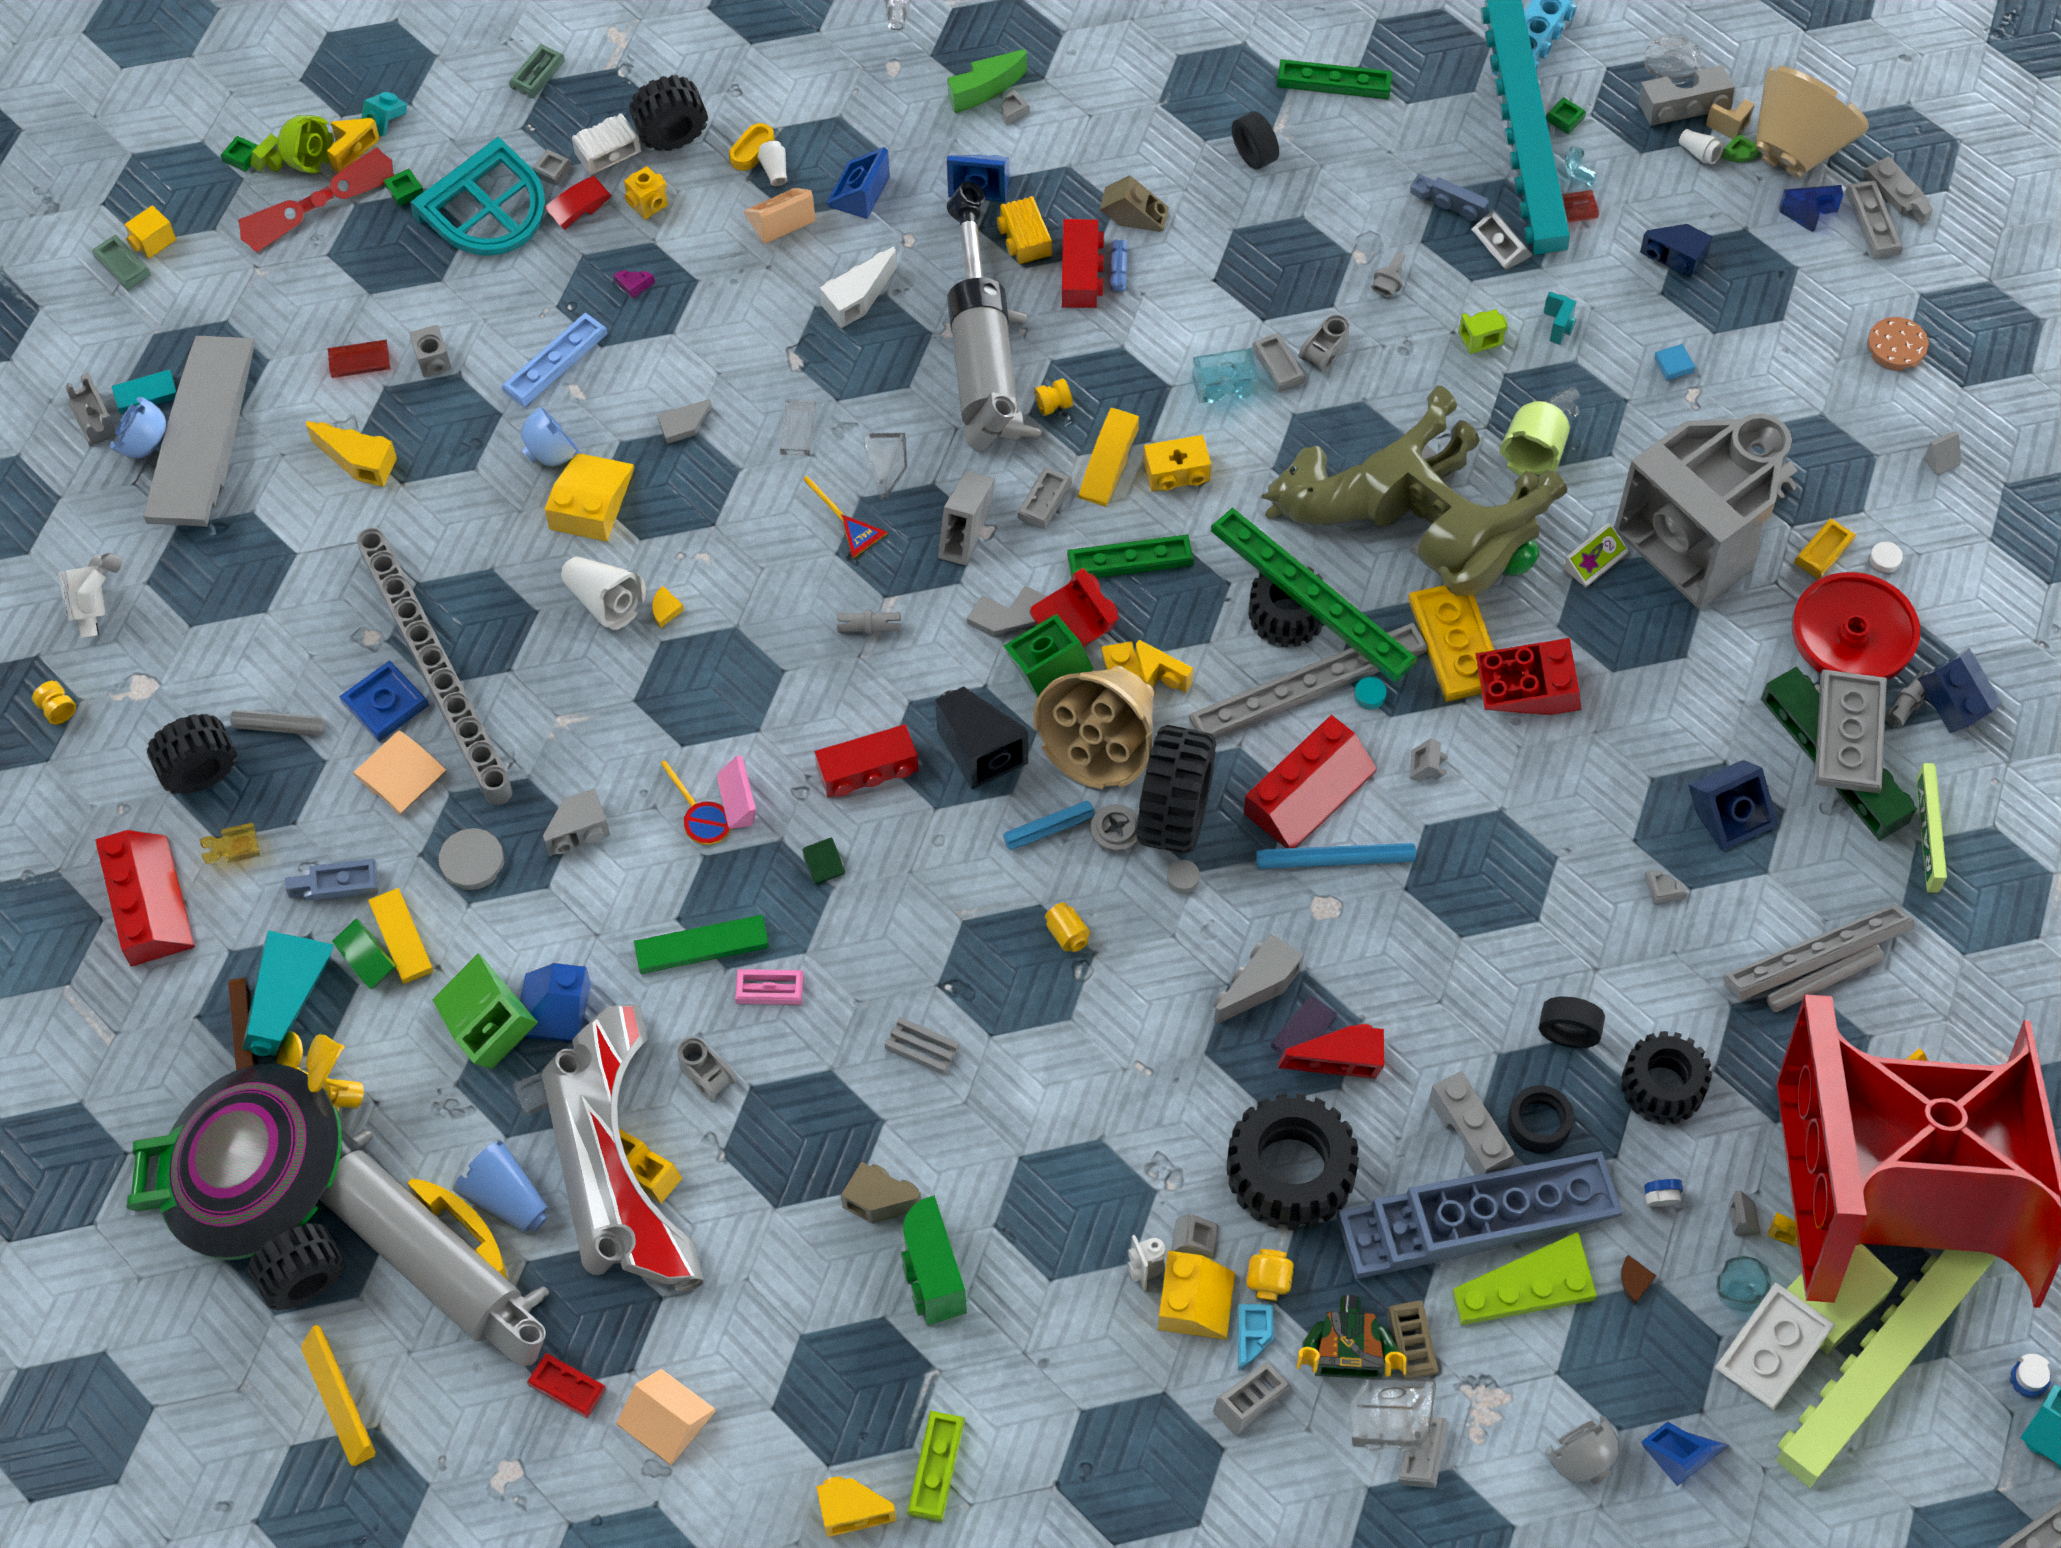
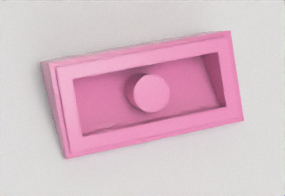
M740 755L731 760L717 774L719 790L730 829L752 826L756 810L744 760Z

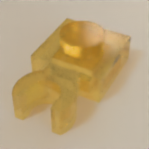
M253 822L221 829L222 838L217 839L212 836H206L200 839L203 849L213 847L211 852L202 854L206 864L215 863L222 856L226 857L228 863L260 856L256 827Z

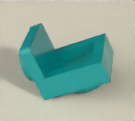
M382 92L379 95L364 100L361 119L372 118L375 120L379 136H384L387 133L389 120L405 115L408 103L398 99L393 93Z
M1549 292L1546 297L1544 313L1555 317L1549 341L1561 345L1565 334L1571 335L1574 329L1576 318H1573L1577 301L1553 292Z

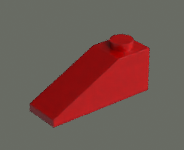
M1369 1024L1351 1025L1287 1048L1278 1061V1069L1376 1079L1384 1067V1029L1373 1028Z

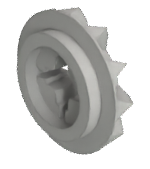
M1119 804L1101 808L1095 813L1091 821L1090 830L1093 841H1096L1102 850L1107 848L1115 853L1123 849L1129 851L1133 844L1139 842L1136 834L1138 814L1133 809ZM1110 820L1117 827L1123 826L1122 837L1117 835L1116 832L1109 833L1111 831Z

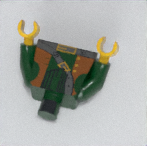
M1345 1295L1340 1298V1312H1327L1325 1321L1317 1322L1306 1336L1298 1353L1296 1368L1300 1369L1302 1364H1308L1312 1366V1372L1315 1373V1376L1381 1380L1384 1372V1363L1385 1375L1387 1377H1391V1370L1399 1369L1403 1372V1375H1406V1356L1399 1352L1396 1343L1385 1326L1378 1324L1376 1315L1361 1313V1298L1355 1295Z

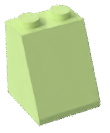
M1859 1244L1854 1248L1835 1303L1806 1301L1802 1273L1786 1290L1835 1324L1818 1348V1350L1821 1349L1828 1355L1884 1303L1898 1277L1863 1244Z

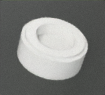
M1880 542L1872 549L1869 558L1870 564L1878 572L1892 573L1899 568L1903 559V553L1894 543Z

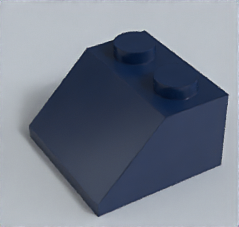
M1970 648L1918 678L1949 733L1969 727L1992 713L2002 703Z
M1741 760L1688 784L1696 814L1718 847L1723 851L1778 826L1764 771L1760 766Z

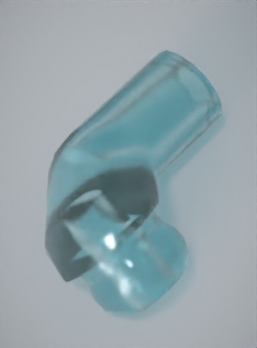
M1573 146L1569 149V153L1565 155L1567 171L1572 177L1591 186L1596 180L1598 173L1584 166L1582 160L1584 156L1583 149Z

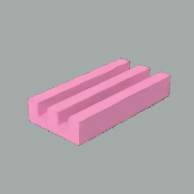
M737 969L736 1004L802 1005L803 970ZM744 980L796 981V983L776 984L774 982H763V984L744 983ZM746 992H768V993H746Z

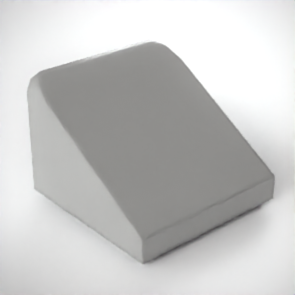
M1957 431L1948 433L1930 442L1924 460L1934 474L1939 475L1961 464L1960 441Z
M1736 1191L1729 1203L1733 1233L1735 1236L1759 1234L1760 1229L1754 1201L1742 1191Z
M1190 1213L1178 1218L1175 1224L1172 1250L1213 1257L1218 1224Z

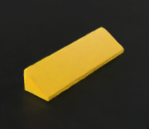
M312 1326L301 1345V1350L351 1466H356L375 1457L376 1452L326 1335L320 1326Z

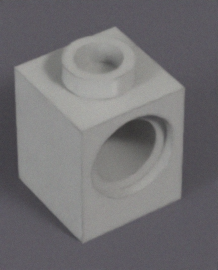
M438 324L409 332L423 377L437 375L452 369Z

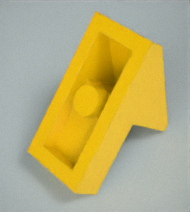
M364 118L331 122L336 141L327 150L332 169L339 173L380 140L375 120Z
M1138 640L1135 655L1142 680L1153 688L1158 679H1160L1169 688L1179 689L1186 693L1192 685L1193 667Z

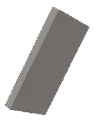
M1822 670L1820 675L1814 785L1880 793L1882 789L1887 678Z

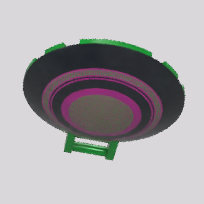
M259 1064L233 1071L200 1092L180 1114L169 1135L133 1142L132 1154L135 1155L131 1195L127 1196L126 1208L133 1211L160 1208L162 1217L172 1234L182 1244L206 1257L224 1260L252 1257L274 1237L292 1228L305 1225L318 1208L315 1205L325 1188L330 1189L338 1169L342 1148V1132L338 1111L332 1105L330 1098L326 1094L328 1092L323 1087L319 1092H311L309 1090L308 1074L299 1069L281 1064ZM159 1155L155 1191L145 1192L149 1157Z

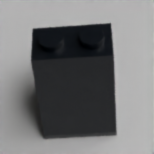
M964 686L957 690H948L935 699L937 732L971 789H975L1028 764V731L1023 725Z

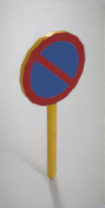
M664 760L661 761V766L691 806L684 816V829L687 836L694 842L702 845H712L721 842L730 831L724 807L711 801L696 803L668 763Z

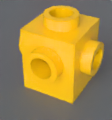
M648 166L632 173L624 180L625 200L644 220L668 205L665 190L667 188L666 181L659 173L655 174Z

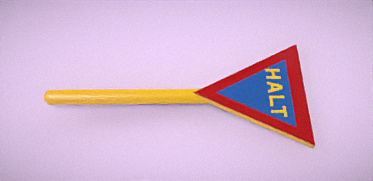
M808 476L803 478L807 485L843 521L852 558H855L888 534L887 531L845 516Z

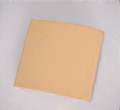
M398 730L353 772V775L375 796L378 794L400 816L446 772V769L420 745Z

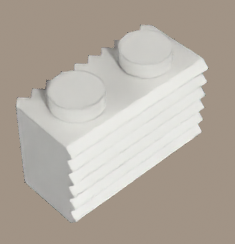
M620 113L618 116L606 118L597 126L594 125L592 128L583 129L577 135L572 136L574 153L590 176L641 152L638 135L623 114Z

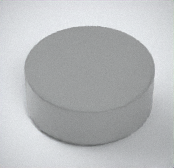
M1179 860L1169 867L1167 883L1174 892L1188 894L1193 892L1199 885L1200 872L1193 862Z

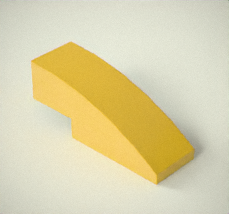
M1110 408L1089 460L1078 494L1079 499L1107 507L1128 461L1129 450L1139 431V416Z
M619 1129L626 1158L637 1181L647 1196L662 1204L683 1179L673 1163L650 1151L641 1140Z

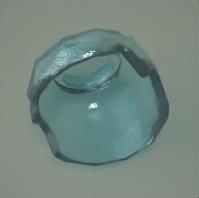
M1745 1255L1730 1258L1725 1262L1723 1271L1717 1277V1295L1720 1301L1732 1310L1750 1312L1760 1305L1769 1292L1771 1276L1768 1267L1757 1258Z

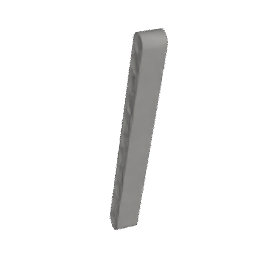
M367 528L361 531L357 537V544L363 562L484 798L492 805L499 806L505 804L510 800L513 792L507 771L381 530L377 528ZM451 686L448 689L441 690L443 687ZM463 710L461 713L453 714L456 711ZM475 734L472 738H466L468 735ZM482 759H488L486 762L478 763ZM501 783L498 787H491L493 784Z

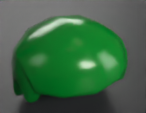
M1529 540L1522 544L1513 554L1502 574L1505 576H1518L1528 572L1539 558L1537 543L1534 540Z

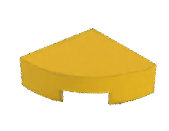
M664 586L656 592L653 598L652 611L655 622L662 628L684 611L683 604Z
M1776 1212L1767 1233L1768 1237L1799 1247L1795 1222Z

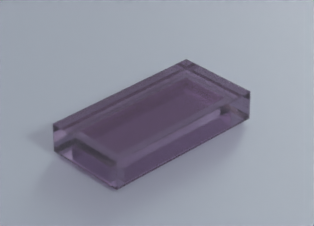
M1310 995L1271 1042V1048L1283 1055L1287 1048L1323 1036L1337 1019V1013Z

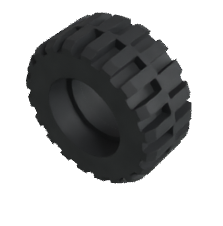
M1172 725L1160 727L1146 768L1137 818V840L1143 846L1181 854H1187L1194 850L1201 831L1214 770L1216 739L1210 733Z
M1287 1093L1276 1094L1275 1101L1271 1102L1268 1097L1258 1101L1257 1110L1249 1107L1243 1113L1242 1121L1236 1122L1232 1131V1138L1229 1141L1226 1166L1231 1192L1234 1194L1238 1193L1237 1202L1242 1209L1251 1208V1217L1257 1221H1261L1262 1217L1268 1219V1226L1277 1229L1279 1224L1288 1225V1230H1298L1300 1224H1306V1227L1310 1229L1318 1226L1319 1218L1321 1217L1327 1222L1335 1216L1336 1208L1342 1209L1345 1206L1349 1194L1352 1193L1356 1179L1359 1148L1357 1139L1352 1137V1127L1348 1121L1340 1122L1342 1114L1335 1107H1332L1330 1110L1326 1109V1101L1317 1097L1314 1102L1306 1100L1307 1094L1297 1093L1296 1098H1288ZM1280 1140L1302 1141L1312 1146L1320 1154L1324 1161V1170L1318 1177L1302 1184L1285 1183L1275 1179L1264 1169L1260 1162L1261 1152L1272 1143Z

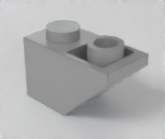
M595 788L563 799L543 835L549 856L567 853L574 847L586 843L599 842L604 837L610 835L607 820Z

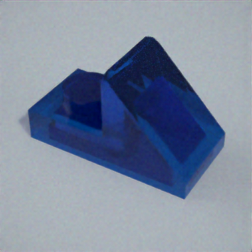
M1842 185L1784 189L1779 204V212L1809 231L1814 232L1820 214L1838 212L1844 195Z

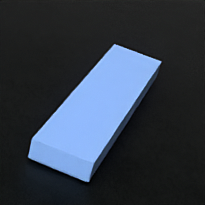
M584 313L502 385L503 392L521 406L526 407L607 335L606 327L587 313Z

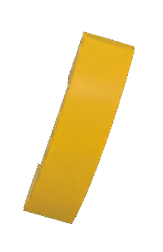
M410 1179L407 1184L412 1195L436 1216L446 1209L481 1243L475 1251L508 1280L502 1255L492 1233L482 1218L465 1201L445 1188L424 1180Z

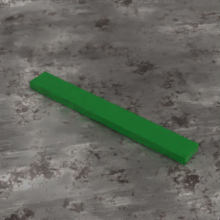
M1232 507L1211 525V532L1393 682L1399 680L1416 664L1417 657L1236 509Z

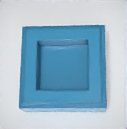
M1683 344L1655 352L1654 359L1666 381L1694 373L1695 365Z

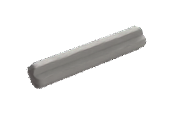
M233 710L230 717V723L236 729L322 735L325 728L324 719L317 716Z

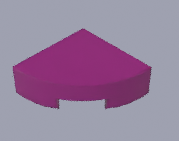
M623 270L613 275L614 282L632 299L655 283L654 276L646 271L627 272V270Z

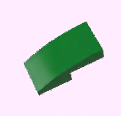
M358 918L353 920L332 940L347 963L369 989H374L397 967L378 946L379 942Z

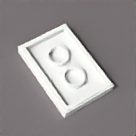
M1775 1282L1715 1368L1772 1410H1775L1835 1324Z

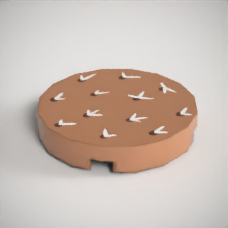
M1889 317L1878 321L1872 327L1867 341L1868 350L1870 349L1871 357L1874 361L1884 368L1895 371H1904L1905 368L1918 366L1924 360L1929 345L1927 334L1920 325L1901 317Z

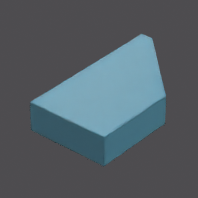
M1238 1304V1370H1244L1273 1342V1305Z

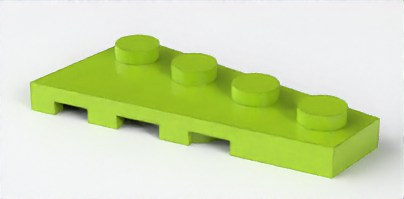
M1579 1232L1453 1288L1452 1291L1460 1326L1595 1301L1597 1296Z

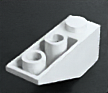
M892 247L884 252H880L872 259L852 267L847 273L827 281L820 287L821 305L840 328L866 315L897 268L896 249Z

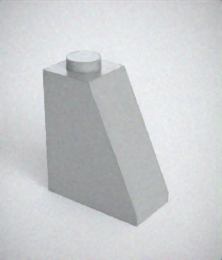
M970 471L964 473L944 506L938 551L939 559L965 566L968 565L992 504L995 478Z

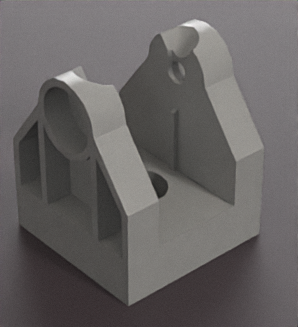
M1762 413L1750 414L1741 419L1685 421L1631 461L1614 529L1699 610L1753 570L1758 555L1763 522L1771 517L1776 502L1781 469L1785 465L1791 447L1792 438L1789 429L1774 416ZM1756 446L1761 447L1764 453L1756 454L1752 451V448Z

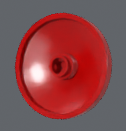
M1841 572L1815 581L1800 596L1792 617L1791 629L1796 648L1804 660L1820 674L1824 669L1887 678L1888 681L1900 674L1909 665L1919 645L1920 622L1912 603L1894 585L1879 577L1865 573Z

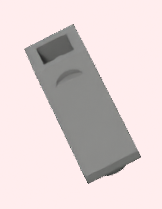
M1272 934L1269 935L1264 943L1259 941L1250 954L1251 961L1246 967L1240 966L1235 972L1231 981L1233 985L1227 992L1221 991L1213 1004L1215 1008L1214 1022L1219 1024L1283 994L1302 969L1304 954Z

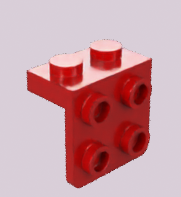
M1084 567L1073 574L1068 584L1034 604L1029 611L1037 625L1057 614L1078 638L1083 648L1112 630L1119 619L1115 604L1110 599L1106 600L1100 591L1098 580L1093 574H1088Z

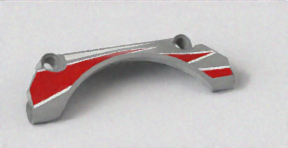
M635 1004L607 1006L573 1038L574 1049L559 1051L542 1071V1079L580 1250L581 1263L585 1270L592 1275H602L614 1263H621L623 1270L662 1284H673L676 1291L693 1290L704 1283L696 1245L690 1237L678 1229L660 1212L644 1192L631 1170L619 1133L617 1104L622 1077L634 1054L648 1041L640 1006Z

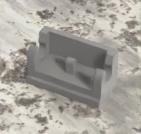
M88 372L81 375V382L83 384L81 388L74 389L71 383H67L66 391L70 399H67L88 445L92 446L114 437L116 434L114 433L115 427Z

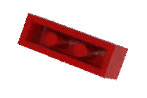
M1063 219L1062 307L1097 308V296H1103V278H1097V272L1103 273L1104 255H1098V249H1104V231H1098V219Z
M906 724L814 751L816 767L827 798L845 796L853 790L863 787H875L883 781L893 778H906L913 772L919 771L918 756Z

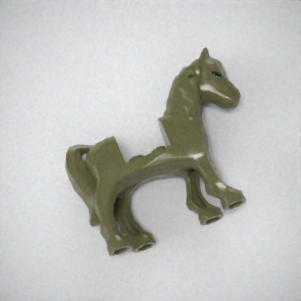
M1437 385L1427 397L1428 411L1424 417L1399 440L1368 456L1361 465L1353 466L1328 477L1326 473L1328 458L1323 449L1318 446L1303 448L1298 452L1292 464L1269 484L1268 493L1261 495L1262 499L1269 500L1273 504L1265 513L1267 518L1285 515L1294 522L1307 523L1314 526L1348 523L1354 519H1368L1382 527L1391 524L1411 508L1417 517L1424 518L1432 524L1419 545L1418 556L1420 560L1442 576L1445 586L1451 593L1469 596L1479 594L1490 588L1503 573L1516 550L1525 542L1539 537L1540 526L1535 516L1546 512L1555 500L1560 499L1567 493L1568 489L1560 475L1553 470H1546L1540 477L1531 471H1525L1515 481L1516 490L1509 502L1503 505L1481 506L1454 492L1440 476L1451 471L1461 470L1467 465V452L1473 450L1479 444L1480 439L1478 433L1469 423L1459 420L1451 429L1449 444L1435 456L1427 459L1422 457L1424 446L1445 431L1447 428L1446 416L1450 415L1457 408L1456 400L1450 391L1443 386Z

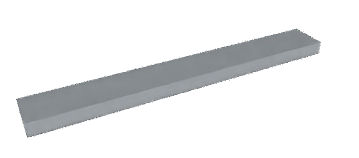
M1414 623L1388 633L1415 656L1427 652L1428 646ZM1349 648L1189 714V720L1195 730L1210 733L1217 739L1378 673L1380 670L1356 650Z

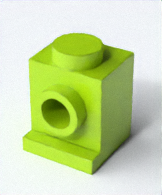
M1497 309L1478 312L1471 317L1464 313L1461 314L1458 333L1471 355L1502 345L1508 326L1504 315L1499 314Z

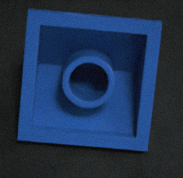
M882 147L849 161L826 204L830 208L868 219L890 178L888 150Z

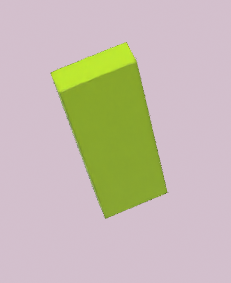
M930 1410L907 1510L908 1516L943 1523L965 1417Z

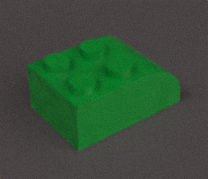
M935 1195L920 1200L908 1211L903 1224L905 1251L901 1252L902 1268L907 1284H911L912 1300L917 1316L924 1314L927 1326L967 1314L965 1287Z

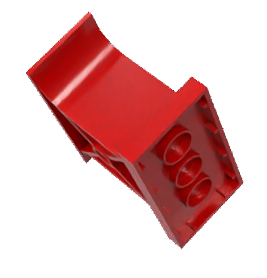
M1804 994L1776 1081L1806 1301L1835 1303L1855 1246L1859 1244H1880L1992 1254L2008 1262L2021 1274L2030 1289L2033 1308H2041L2061 1263V1161L2031 1021H2023L2009 1059L2005 1064L1977 1065L1883 1058L1866 1054L1844 1039L1837 1029L1832 996Z

